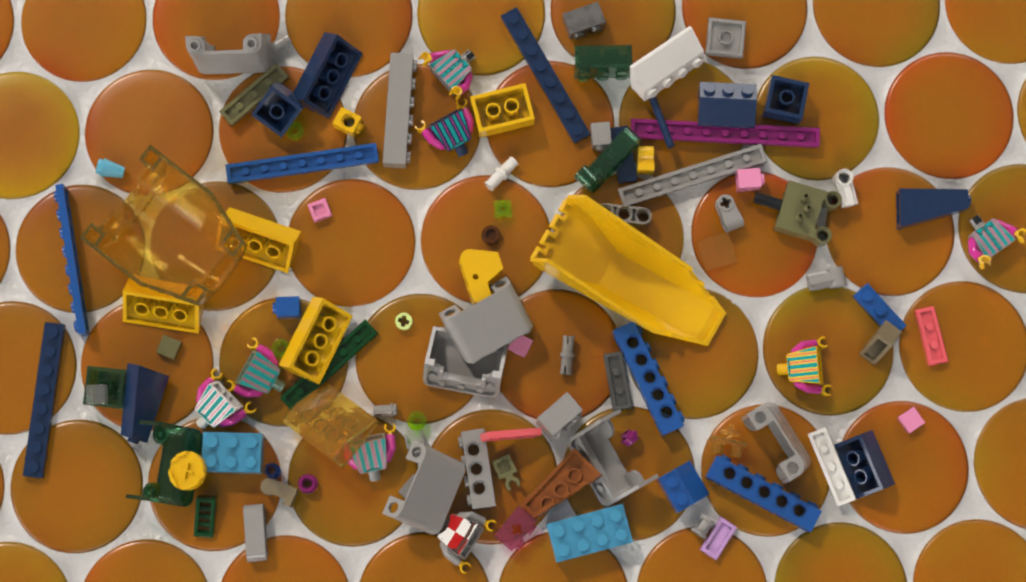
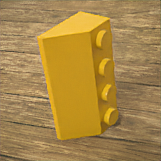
M229 207L221 218L216 249L288 273L298 248L301 231Z
M129 278L123 289V322L199 334L204 310L205 290Z
M312 297L279 366L297 376L320 384L353 316L324 298Z

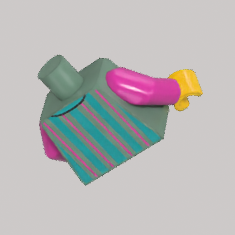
M251 338L256 342L254 346L247 344L252 353L235 382L231 380L226 381L232 384L231 389L227 390L245 397H259L263 393L268 394L271 388L281 392L286 382L277 378L281 370L278 368V361L274 353L260 344L256 338Z

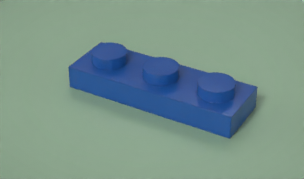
M868 283L852 296L879 326L885 320L900 331L907 326Z

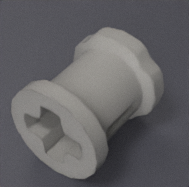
M701 514L700 520L695 528L692 527L691 531L699 537L706 539V534L716 523L706 515Z

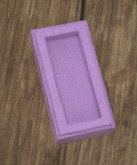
M719 517L699 550L717 560L737 527L724 518Z

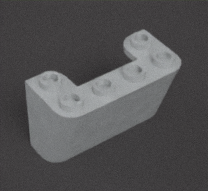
M506 276L489 285L490 289L494 292L492 295L461 311L456 305H453L438 313L455 349L467 363L478 362L484 356L496 352L500 347L512 343L514 339L528 334L533 328L532 321Z
M764 403L741 418L744 425L751 431H758L768 425L788 458L780 462L776 467L777 477L782 484L792 481L810 467L811 458L775 403Z
M413 440L405 459L420 464L405 500L389 496L382 514L428 534L435 535L440 532L464 476L465 465L457 459ZM417 448H421L420 456L415 458L414 451ZM394 503H397V511L395 513H391V506Z

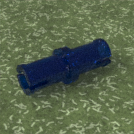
M269 463L265 466L266 469L264 471L268 478L277 479L281 476L282 471L278 464Z

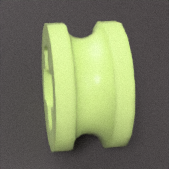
M400 313L396 316L395 324L401 330H408L411 328L413 320L409 314ZM403 316H406V319L409 321V324H405V327H402L399 319H403Z

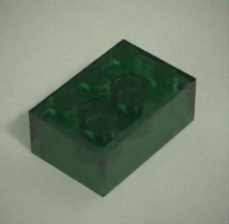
M632 45L574 47V79L588 81L589 79L597 78L598 81H606L608 78H616V80L630 78Z

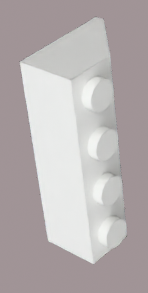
M691 26L687 27L630 65L631 88L644 102L649 98H654L658 92L664 88H669L673 82L685 77L689 71L700 67L704 62V50Z

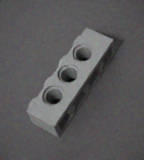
M484 428L462 431L461 437H458L459 448L464 449V456H461V462L464 463L467 469V475H464L465 487L470 489V494L467 495L468 506H472L473 510L496 507L487 444L482 442L480 434L485 433ZM476 445L479 448V453L474 456L470 455L468 448ZM475 464L482 467V472L479 475H474L471 472V467ZM480 483L485 486L484 493L476 494L474 492L476 484Z

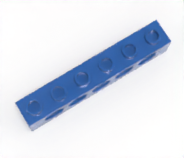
M629 322L614 329L612 335L619 350L623 353V358L662 437L682 428L685 419L682 412L677 411L675 407L677 403L673 394H669L666 389L668 383L665 377H661L658 369H660L658 362L650 356L651 348L648 342H644L641 337L643 334L641 327L634 322ZM635 339L638 346L631 348L628 346L627 341ZM643 356L646 359V364H637L636 357ZM651 373L654 376V382H646L644 375ZM654 391H660L663 398L655 400L653 398ZM663 408H668L671 411L669 418L662 416L661 410Z
M725 455L715 456L705 478L808 533L812 532L822 512L817 509V504L811 501L806 503L800 500V495L792 491L790 493L783 491V486L775 482L773 484L766 482V477L758 473L755 475L748 472L749 468L744 465H734L731 463V459ZM725 469L733 471L734 476L732 479L725 477ZM743 478H748L751 481L750 488L742 486ZM761 487H765L768 490L766 498L761 497L759 494ZM779 496L784 497L786 501L784 507L777 505L776 500ZM796 505L801 506L803 509L801 516H797L794 513Z

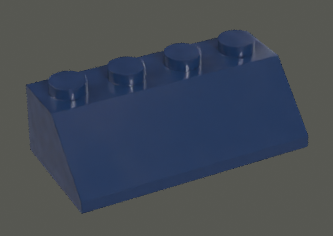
M324 32L293 92L301 105L330 119L363 53L339 35Z

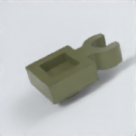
M509 454L491 462L499 480L506 479L505 486L508 491L511 490L509 486L511 481H515L517 486H520L518 478L513 476L517 469Z

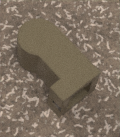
M272 478L263 480L260 486L264 494L268 496L276 495L285 499L283 505L292 508L299 489Z

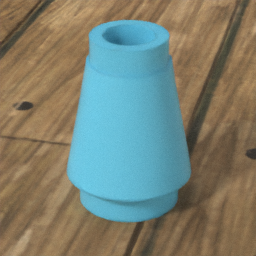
M106 158L98 160L96 174H100L102 177L123 178L125 167Z

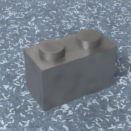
M598 2L563 13L562 16L569 39L575 38V40L585 37V34L591 32L593 34L599 33L605 28L606 24Z

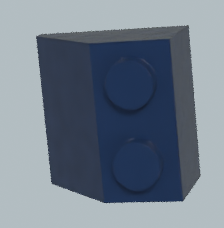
M277 81L269 88L251 115L282 138L302 111L303 106L291 90Z

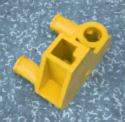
M467 249L460 256L459 266L472 305L491 295L488 284L502 273L503 266L498 252ZM477 275L478 279H473V276Z

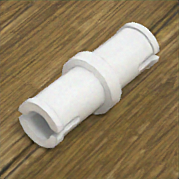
M510 156L484 182L485 186L489 190L494 191L503 180L508 178L513 169L519 165L518 162Z

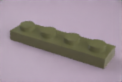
M276 63L219 112L233 127L258 106L275 82L279 81L281 84H284L290 78Z

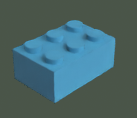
M203 432L202 458L205 460L207 473L263 474L265 435L262 433Z

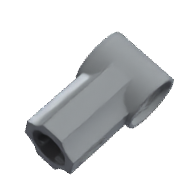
M843 266L806 275L809 291L825 288L835 289L847 285Z

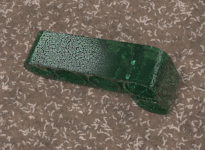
M629 127L624 128L590 166H583L575 174L574 178L593 194L640 145L642 139Z

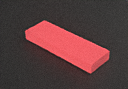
M934 306L915 310L914 313L928 366L948 362Z
M528 428L491 431L480 434L482 442L535 438L541 436L542 429Z

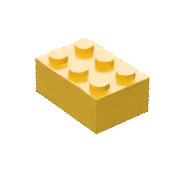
M526 83L470 96L479 138L531 126L535 123Z

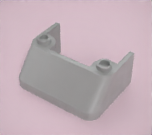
M620 409L600 418L572 436L568 441L571 451L575 448L603 475L592 482L590 486L600 503L604 506L612 505L659 478L656 474L644 480L642 475L636 470L627 473L611 445L609 438L614 435L615 429L610 419L620 414Z

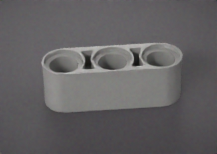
M601 204V206L618 217L620 212H626L629 218L624 221L632 227L645 228L649 225L652 218L651 211L644 207ZM645 214L648 220L642 222L638 219V215Z
M264 504L244 505L243 515L247 562L267 561L268 547Z

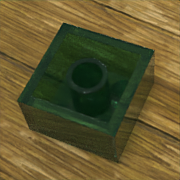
M87 366L83 405L123 409L127 369Z

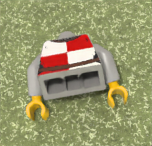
M472 511L460 512L457 515L450 514L448 519H445L437 535V538L441 540L440 547L445 558L455 566L458 565L460 571L464 574L466 572L462 570V566L467 564L471 568V564L468 561H462V559L466 560L484 529L489 532L494 531L489 529V522L497 524L495 520L487 521L485 517Z

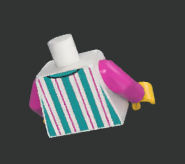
M217 368L211 371V377H208L197 390L195 410L201 416L196 421V424L202 429H205L209 424L212 427L234 425L244 419L247 413L253 414L257 409L255 408L253 411L247 409V406L253 402H247L245 409H241L243 405L219 382L223 379V373L218 377L214 376L218 371Z

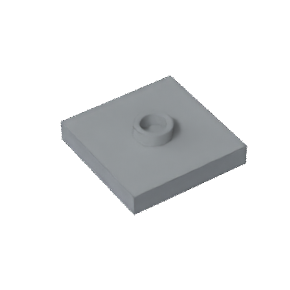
M709 17L705 55L742 59L746 21Z

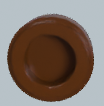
M490 225L483 229L482 240L484 243L495 245L499 242L501 233L496 226Z

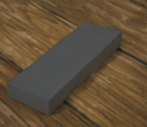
M620 351L603 354L613 412L618 409H632L623 353Z

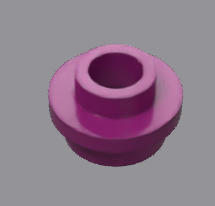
M628 429L621 435L622 439L620 442L627 447L632 445L639 438L637 431Z
M305 474L300 477L298 487L303 493L310 494L317 489L318 481L315 476ZM307 480H310L312 482V485L309 488L305 487V482Z

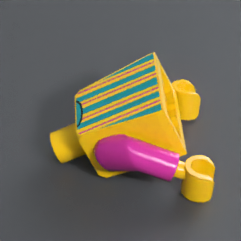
M822 336L817 341L815 339L801 341L791 349V353L786 355L787 363L777 364L778 375H788L789 382L794 383L796 388L806 393H821L822 396H831L832 394L825 392V388H831L832 386L829 384L823 385L821 350L825 349L828 345L823 346L820 341L825 340L826 337Z

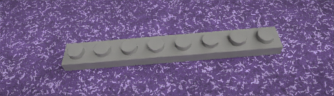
M758 144L619 188L617 191L622 205L632 206L736 173L737 169H749L767 163V158L762 144Z

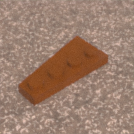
M573 448L525 499L521 506L533 518L537 519L603 475L582 454Z

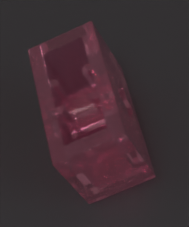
M518 506L494 537L510 551L514 549L518 551L525 542L522 540L526 534L531 535L536 529L535 523L537 520ZM520 525L522 533L512 534V526L517 527Z

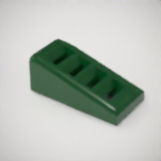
M198 495L196 497L193 536L214 537L217 496ZM201 502L212 504L211 506L201 505ZM201 510L211 511V514H204L200 512ZM200 518L210 519V522H202ZM199 526L210 527V530H199Z

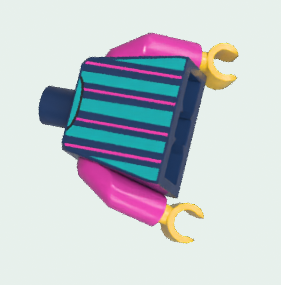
M463 99V106H460L458 101H456L457 110L429 125H426L421 120L424 126L419 129L415 125L417 132L422 134L429 144L439 150L451 151L455 149L458 157L467 154L468 150L464 143L471 139L470 135L473 133L474 118L469 108H467L466 99Z

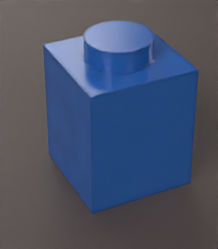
M276 297V302L272 304L273 314H276L278 319L301 318L300 297Z

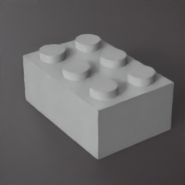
M567 392L537 418L536 424L550 440L554 438L558 440L566 433V427L570 425L572 428L580 421L583 409Z

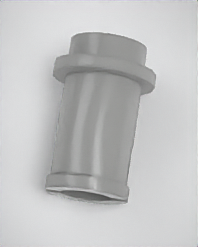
M281 34L282 37L271 43L273 55L287 46L288 48L290 47L292 41L287 34Z
M392 402L390 405H373L374 418L385 416L394 418V416L398 415L397 404Z

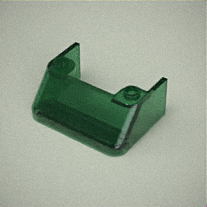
M139 420V424L154 427L153 439L156 443L162 444L163 449L157 483H147L143 488L142 496L126 494V498L181 507L189 506L193 501L194 490L189 491L176 488L170 481L168 469H170L171 460L178 453L190 451L201 455L202 432L198 429L160 421Z

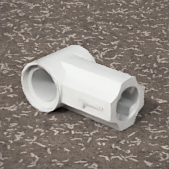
M848 169L839 170L833 176L832 182L842 197L841 208L857 205L858 200L853 185L852 172ZM840 174L846 177V183L839 180Z

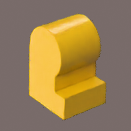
M638 146L636 174L653 175L654 146Z

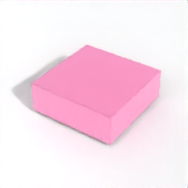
M326 198L307 204L314 223L332 217Z
M522 335L514 339L507 350L525 358L533 340Z
M915 407L897 417L908 434L925 423Z

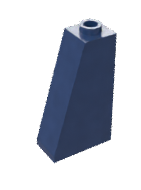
M900 188L896 192V230L966 211L971 206V195H968V189Z
M128 363L126 371L121 435L128 437L127 441L134 444H139V441L147 443L169 376L132 363Z

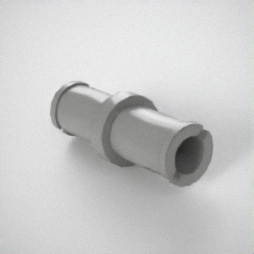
M563 335L562 353H560V374L572 375L573 358H575V354H573L575 336Z

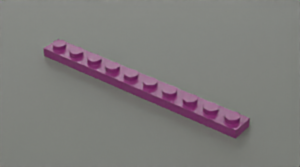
M631 118L630 139L664 140L657 120ZM665 120L673 141L744 145L762 144L764 146L819 148L820 128L755 125L754 129L698 126V122Z

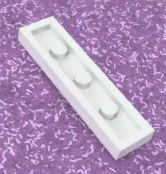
M827 427L809 433L808 437L837 506L839 507L856 500L857 498Z

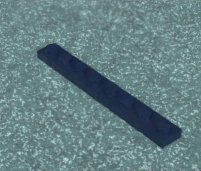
M516 7L501 15V20L573 144L589 137L591 133L518 8Z
M45 322L23 470V476L44 478L65 324Z

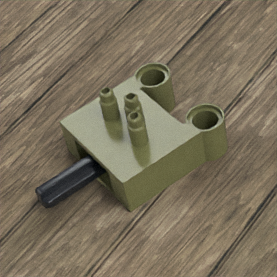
M789 180L785 186L782 199L757 192L753 202L779 210L773 228L774 231L812 242L817 247H822L830 241L832 233L827 227L815 229L821 206L827 211H834L841 204L842 197L836 191L827 192ZM829 197L834 198L836 205L829 204L827 199ZM817 233H823L826 240H819Z

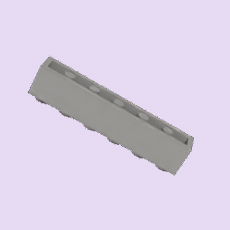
M390 54L383 166L388 168L406 169L407 163L411 161V152H408V144H412V133H409V126H413V115H410V110L414 108L415 97H412V90L416 88V78H413V71L417 72V60H414L413 54Z

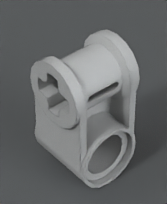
M727 194L721 195L715 202V209L724 231L728 233L744 226V220L737 209L734 199ZM722 202H724V203L728 202V206H727V207L721 206L720 204H721Z

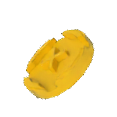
M183 451L171 460L168 475L171 483L176 488L191 491L198 488L204 482L207 466L201 455L195 452Z

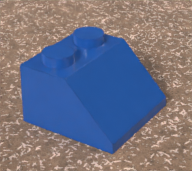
M691 461L682 464L657 479L659 486L676 514L709 495Z

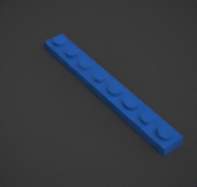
M376 143L226 164L225 166L227 182L230 185L379 163L377 145Z
M64 184L55 185L56 191L53 194L55 202H58L59 206L56 214L58 220L61 221L62 228H59L61 239H64L65 245L62 246L64 258H67L65 272L70 278L68 291L73 297L71 310L76 316L74 329L75 332H78L83 337L90 335L70 202L67 187Z

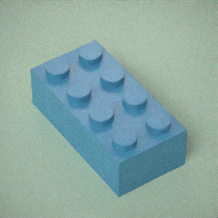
M623 504L546 524L556 563L633 542Z

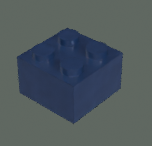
M772 75L768 83L762 117L799 125L803 118L809 83Z

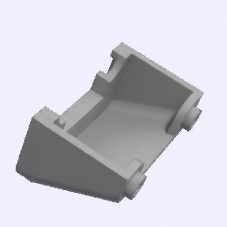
M249 34L243 40V50L216 51L214 45L207 43L205 36H185L187 51L196 68L202 74L266 72L272 66L271 34Z
M433 326L424 363L423 382L430 387L495 398L499 395L508 344L500 347L496 352L484 356L476 363H467L455 349L446 328Z

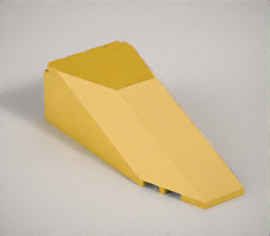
M568 195L558 209L562 216L556 213L548 226L553 232L546 230L539 241L543 249L537 246L532 253L530 261L534 263L533 265L651 333L708 346L726 312L715 297L709 294L704 287L703 281H700L692 271L693 268L587 195Z

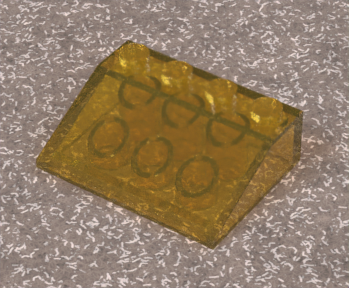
M327 382L296 403L282 419V422L341 468L346 466L379 423L377 419Z

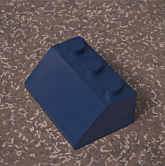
M700 82L697 94L698 126L754 129L757 84Z
M873 430L834 445L857 499L895 485Z

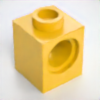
M341 107L333 121L335 129L353 138L356 134H360L364 126L361 116ZM347 120H353L354 125L351 127L345 126V122Z

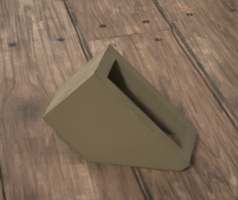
M885 320L860 351L859 355L875 365L894 345L902 331Z

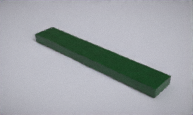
M364 320L340 342L320 384L300 378L280 399L294 412L378 335V332Z

